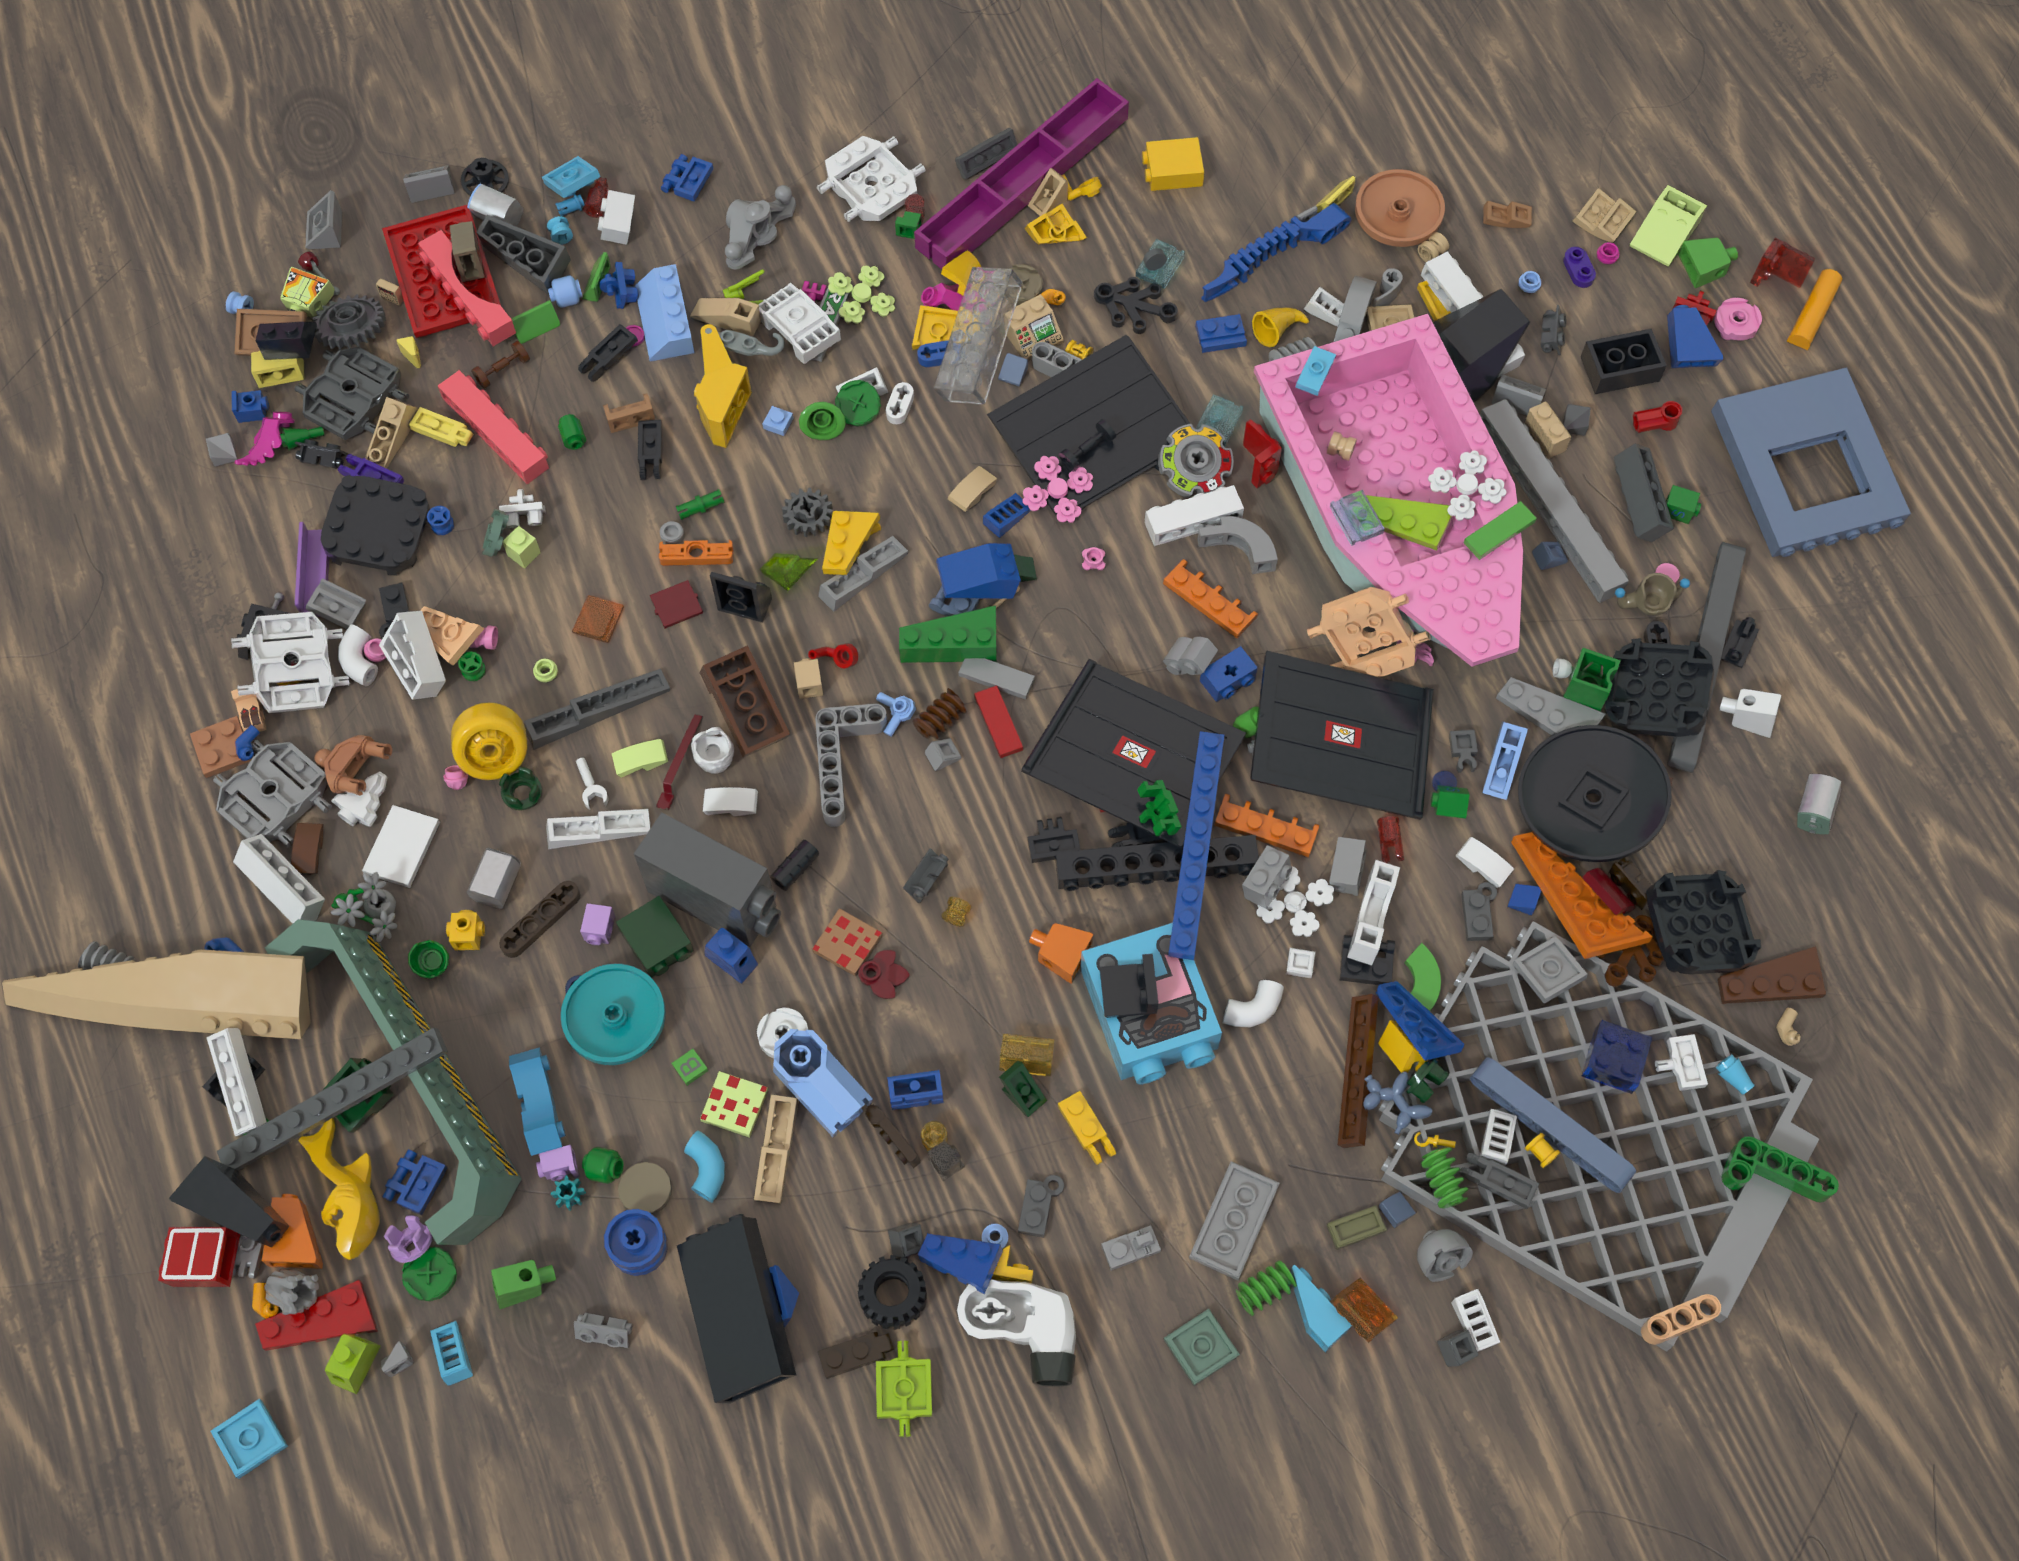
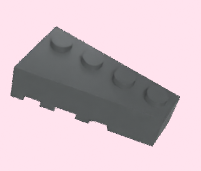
M486 215L476 232L483 247L548 295V289L552 288V280L561 278L571 260L565 246L489 215Z

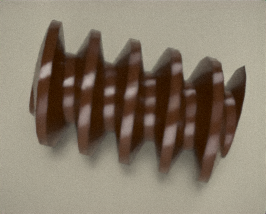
M947 688V693H942L940 699L933 701V706H927L926 712H921L919 718H914L912 722L923 737L929 739L931 736L937 740L939 738L937 730L942 733L946 732L943 724L949 727L953 726L950 718L959 720L960 717L957 712L960 711L966 714L967 711L959 696L953 690Z

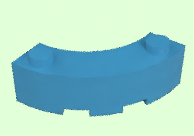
M539 1047L509 1056V1067L519 1099L524 1098V1101L521 1102L523 1131L531 1156L562 1147L561 1137H565L566 1134L562 1121H558L547 1071L551 1070L547 1055L542 1056Z

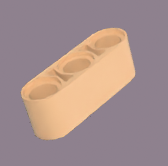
M1705 1294L1658 1313L1641 1327L1642 1337L1647 1343L1656 1345L1708 1324L1720 1314V1301L1713 1295ZM1701 1303L1706 1304L1710 1308V1315H1706L1701 1311ZM1676 1314H1681L1685 1317L1686 1325H1681L1677 1322ZM1651 1324H1657L1661 1328V1336L1653 1333Z

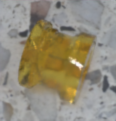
M949 897L947 910L942 913L941 917L952 925L963 927L966 920L965 916L970 913L972 906L963 899Z
M931 1121L923 1126L921 1139L924 1148L931 1152H939L944 1149L948 1140L947 1130L942 1123Z

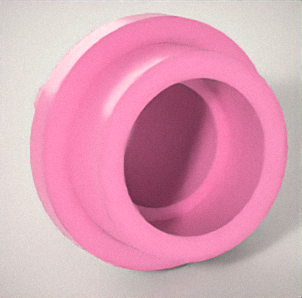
M458 765L447 767L443 776L447 786L454 790L465 787L469 777Z

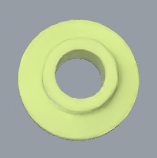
M541 659L536 662L533 673L538 681L550 682L557 676L558 668L552 660ZM544 670H550L548 673L542 674Z

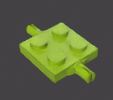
M897 1341L898 1358L890 1361H876L877 1419L893 1418L899 1420V1437H904V1426H906V1437H911L910 1420L917 1417H932L931 1359L917 1360L909 1357V1341H904V1351H902V1341Z

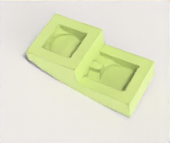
M662 739L635 744L612 753L616 774L621 778L642 768L649 771L668 762Z

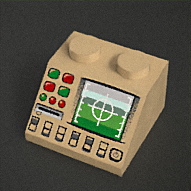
M1041 294L1002 313V330L1022 358L1027 360L1032 358V348L1036 343L1046 342L1057 346L1064 342L1053 310Z

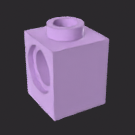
M587 903L580 930L584 941L591 945L609 944L615 920L612 907Z

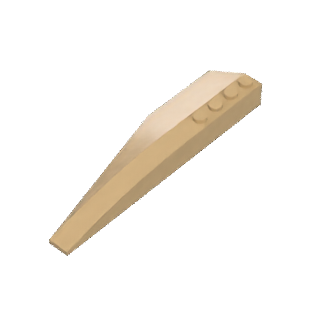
M195 950L191 954L182 955L181 953H176L165 958L157 959V957L146 958L145 961H124L94 966L88 970L79 968L73 969L69 973L58 974V972L48 973L43 977H36L34 975L4 980L2 982L6 1005L98 1023L202 1033H218L226 1028H238L241 1035L301 1039L311 1023L304 956Z

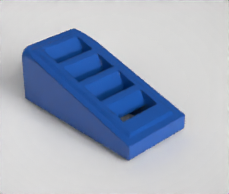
M1015 493L988 511L983 516V524L1001 538L1031 510L1023 504V499ZM1017 502L1023 508L1020 510L1014 505V503ZM1010 507V508L1013 509L1016 513L1013 514L1012 512H1010V511L1008 510V508ZM1004 512L1009 518L1004 517L1002 513Z

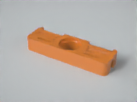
M708 540L684 541V544H663V541L659 543V560L663 566L733 563L734 548L731 540H729V543H708ZM696 548L703 551L699 557H692L690 555V552Z

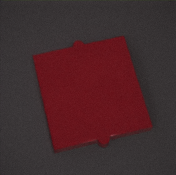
M688 580L650 595L655 607V615L659 616L664 629L703 614V610L697 600L698 594L694 593Z

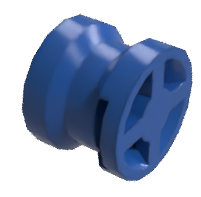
M435 506L427 513L428 523L435 534L446 535L453 530L454 521L446 507Z

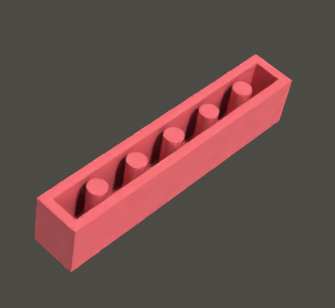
M458 370L440 383L438 389L442 399L526 484H529L549 469L546 461L548 458L546 452L541 447L537 448L533 444L531 437L526 432L522 433L517 423L512 418L508 419L503 409L497 403L494 405L489 395L483 389L479 390L476 387L477 385L471 376H465Z

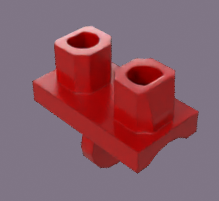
M1701 290L1698 296L1688 294L1687 299L1678 296L1673 308L1679 305H1688V308L1696 307L1706 326L1709 322H1712L1717 311L1708 307L1710 301L1702 298L1704 291Z

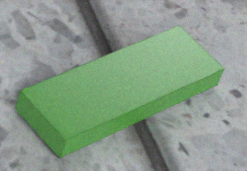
M1520 501L1466 537L1463 543L1480 560L1534 524L1537 518Z

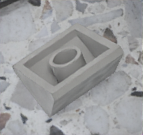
M448 165L405 174L403 178L411 203L455 194Z
M331 190L307 211L305 244L307 249L341 247L342 209L335 192Z
M1502 375L1492 404L1506 399L1510 406L1516 409L1517 413L1527 416L1530 408L1541 404L1546 389Z

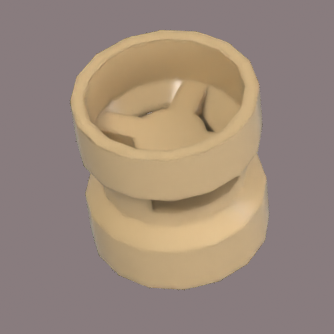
M1435 232L1428 241H1424L1418 246V253L1425 262H1428L1445 253L1449 249V243L1445 236Z
M1334 431L1327 454L1332 456L1338 454L1342 459L1350 461L1357 439L1353 437L1344 438L1341 433Z

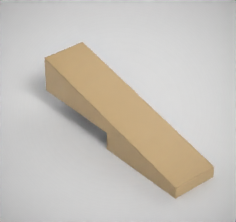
M771 1095L754 1200L781 1203L799 1104L797 1098Z

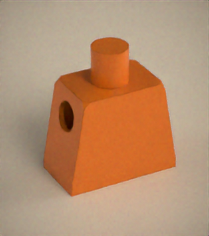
M1054 923L1048 934L1034 929L1029 943L1040 947L1038 961L1042 965L1072 984L1080 969L1081 951L1090 949L1093 943V934Z

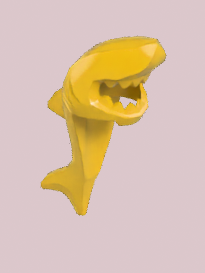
M333 1117L324 1122L319 1132L312 1136H302L298 1141L309 1153L312 1162L337 1185L328 1197L324 1209L321 1211V1217L324 1224L335 1227L337 1233L336 1246L339 1253L345 1259L351 1260L358 1257L372 1242L380 1224V1213L370 1188L372 1166L368 1153L363 1154L355 1162L344 1167L332 1157L331 1146L335 1132V1120ZM338 1210H342L343 1217L337 1221L333 1220L332 1215L336 1216Z

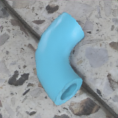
M696 1131L684 1150L685 1154L696 1161L699 1168L698 1177L691 1189L703 1199L713 1203L724 1181L725 1162L718 1146L705 1134Z

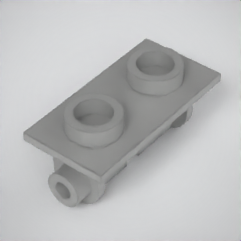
M585 1312L584 1315L579 1314L577 1321H574L575 1339L587 1343L607 1344L610 1347L628 1348L629 1346L628 1334H631L633 1324L628 1323V1320L609 1317L607 1325H603L604 1316Z

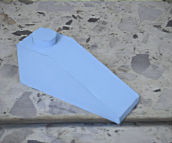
M1502 721L1482 793L1507 800L1527 734V728Z

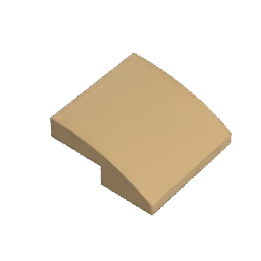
M1598 188L1573 219V222L1592 235L1613 243L1636 211L1621 198L1615 202Z

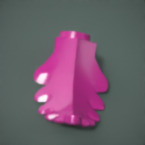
M940 283L934 287L926 288L921 295V301L924 306L937 307L941 304H946L951 310L975 313L978 310L980 314H984V308L990 310L992 303L995 305L1001 294L995 290L993 292L991 290L985 292V290L981 289L978 291L976 301L973 302L957 293L958 284L946 285Z
M273 412V417H263L262 426L254 437L255 445L249 450L247 456L235 460V464L256 466L257 462L262 464L266 462L264 457L273 458V448H279L282 444L279 427H290V423H294L292 413Z

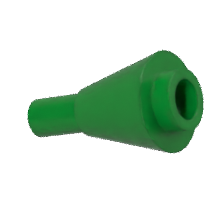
M322 427L309 430L282 428L283 433L280 434L282 447H287L288 451L299 446L295 442L304 443L305 439L310 440L324 436V431Z

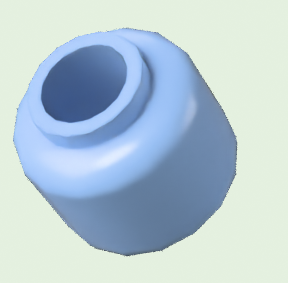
M573 276L553 279L551 283L552 288L548 289L551 302L556 301L557 306L560 308L576 305L579 303L580 298L583 297L578 279L575 280Z

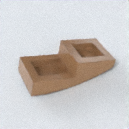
M1487 201L1483 207V224L1506 228L1530 227L1532 225V207L1513 201L1508 206Z

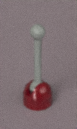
M308 251L300 256L298 263L304 270L310 272L314 270L319 277L327 279L318 269L319 261L313 252ZM334 287V296H337L340 290L338 287Z

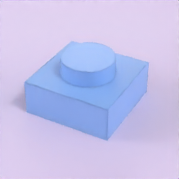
M772 406L762 423L763 429L784 436L794 419L793 413Z

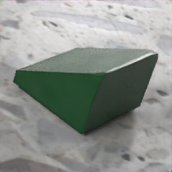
M1014 555L1020 582L1037 580L1033 558Z

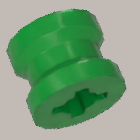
M466 652L458 660V667L466 680L478 681L485 675L486 668L478 653Z

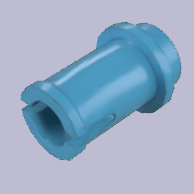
M574 194L572 198L555 203L562 217L576 210L582 211V208L585 207L580 194L577 196Z

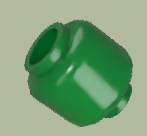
M594 1147L582 1160V1168L585 1175L592 1181L610 1184L615 1179H618L623 1172L624 1163L616 1150Z

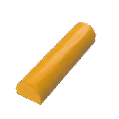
M1825 269L1820 273L1787 342L1805 350L1809 349L1842 282L1840 273L1832 269Z

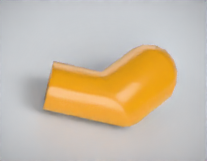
M1048 289L1041 293L1046 302L1051 305H1062L1066 299L1064 292L1054 289Z

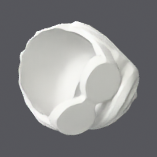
M720 727L710 728L692 738L691 748L694 761L704 771L718 774L726 770L731 764L734 756V746L730 737Z

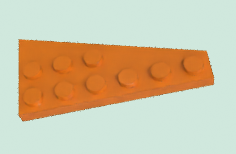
M1532 832L1513 837L1512 845L1584 959L1646 944L1651 941L1653 936L1647 931L1642 932L1634 925L1635 920L1629 915L1624 916L1621 913L1616 916L1583 878L1575 872L1576 867L1570 862L1566 864L1556 855L1557 852L1544 845Z

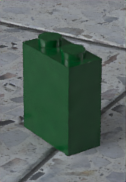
M657 896L616 922L620 933L651 978L655 975L660 976L669 969V966L676 962L685 961L694 952L690 940L660 896Z

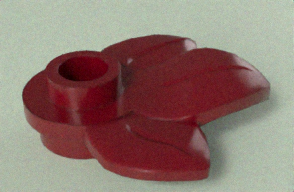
M893 950L878 952L872 961L864 962L858 971L860 981L867 986H871L873 993L883 999L895 998L894 986L903 984L910 976L905 968L894 963L896 952ZM869 971H874L876 975L874 977H868L867 973Z

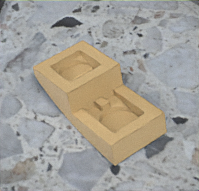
M978 466L955 487L948 496V500L966 512L980 501L982 494L995 486L997 478L981 466Z

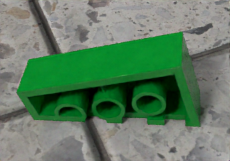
M996 605L900 627V662H963L964 659L985 658L997 662Z

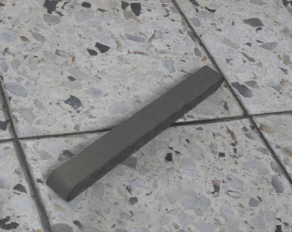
M1726 542L1721 543L1716 556L1696 642L1700 643L1701 647L1712 655L1714 678L1710 703L1746 553V548ZM1705 725L1697 735L1673 737L1667 766L1690 773L1693 772L1698 759Z

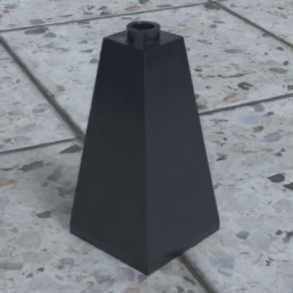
M206 1156L202 1158L169 1197L172 1202L271 1248L290 1227L238 1170Z

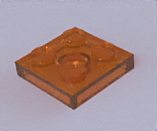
M1361 1277L1330 1301L1337 1312L1345 1317L1355 1328L1357 1334L1368 1343L1398 1319Z

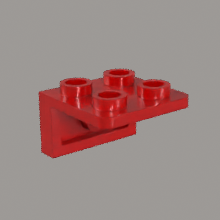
M1250 419L1246 422L1243 446L1255 457L1251 483L1258 489L1264 483H1270L1278 473L1282 447L1276 439L1271 438L1265 433L1260 424Z

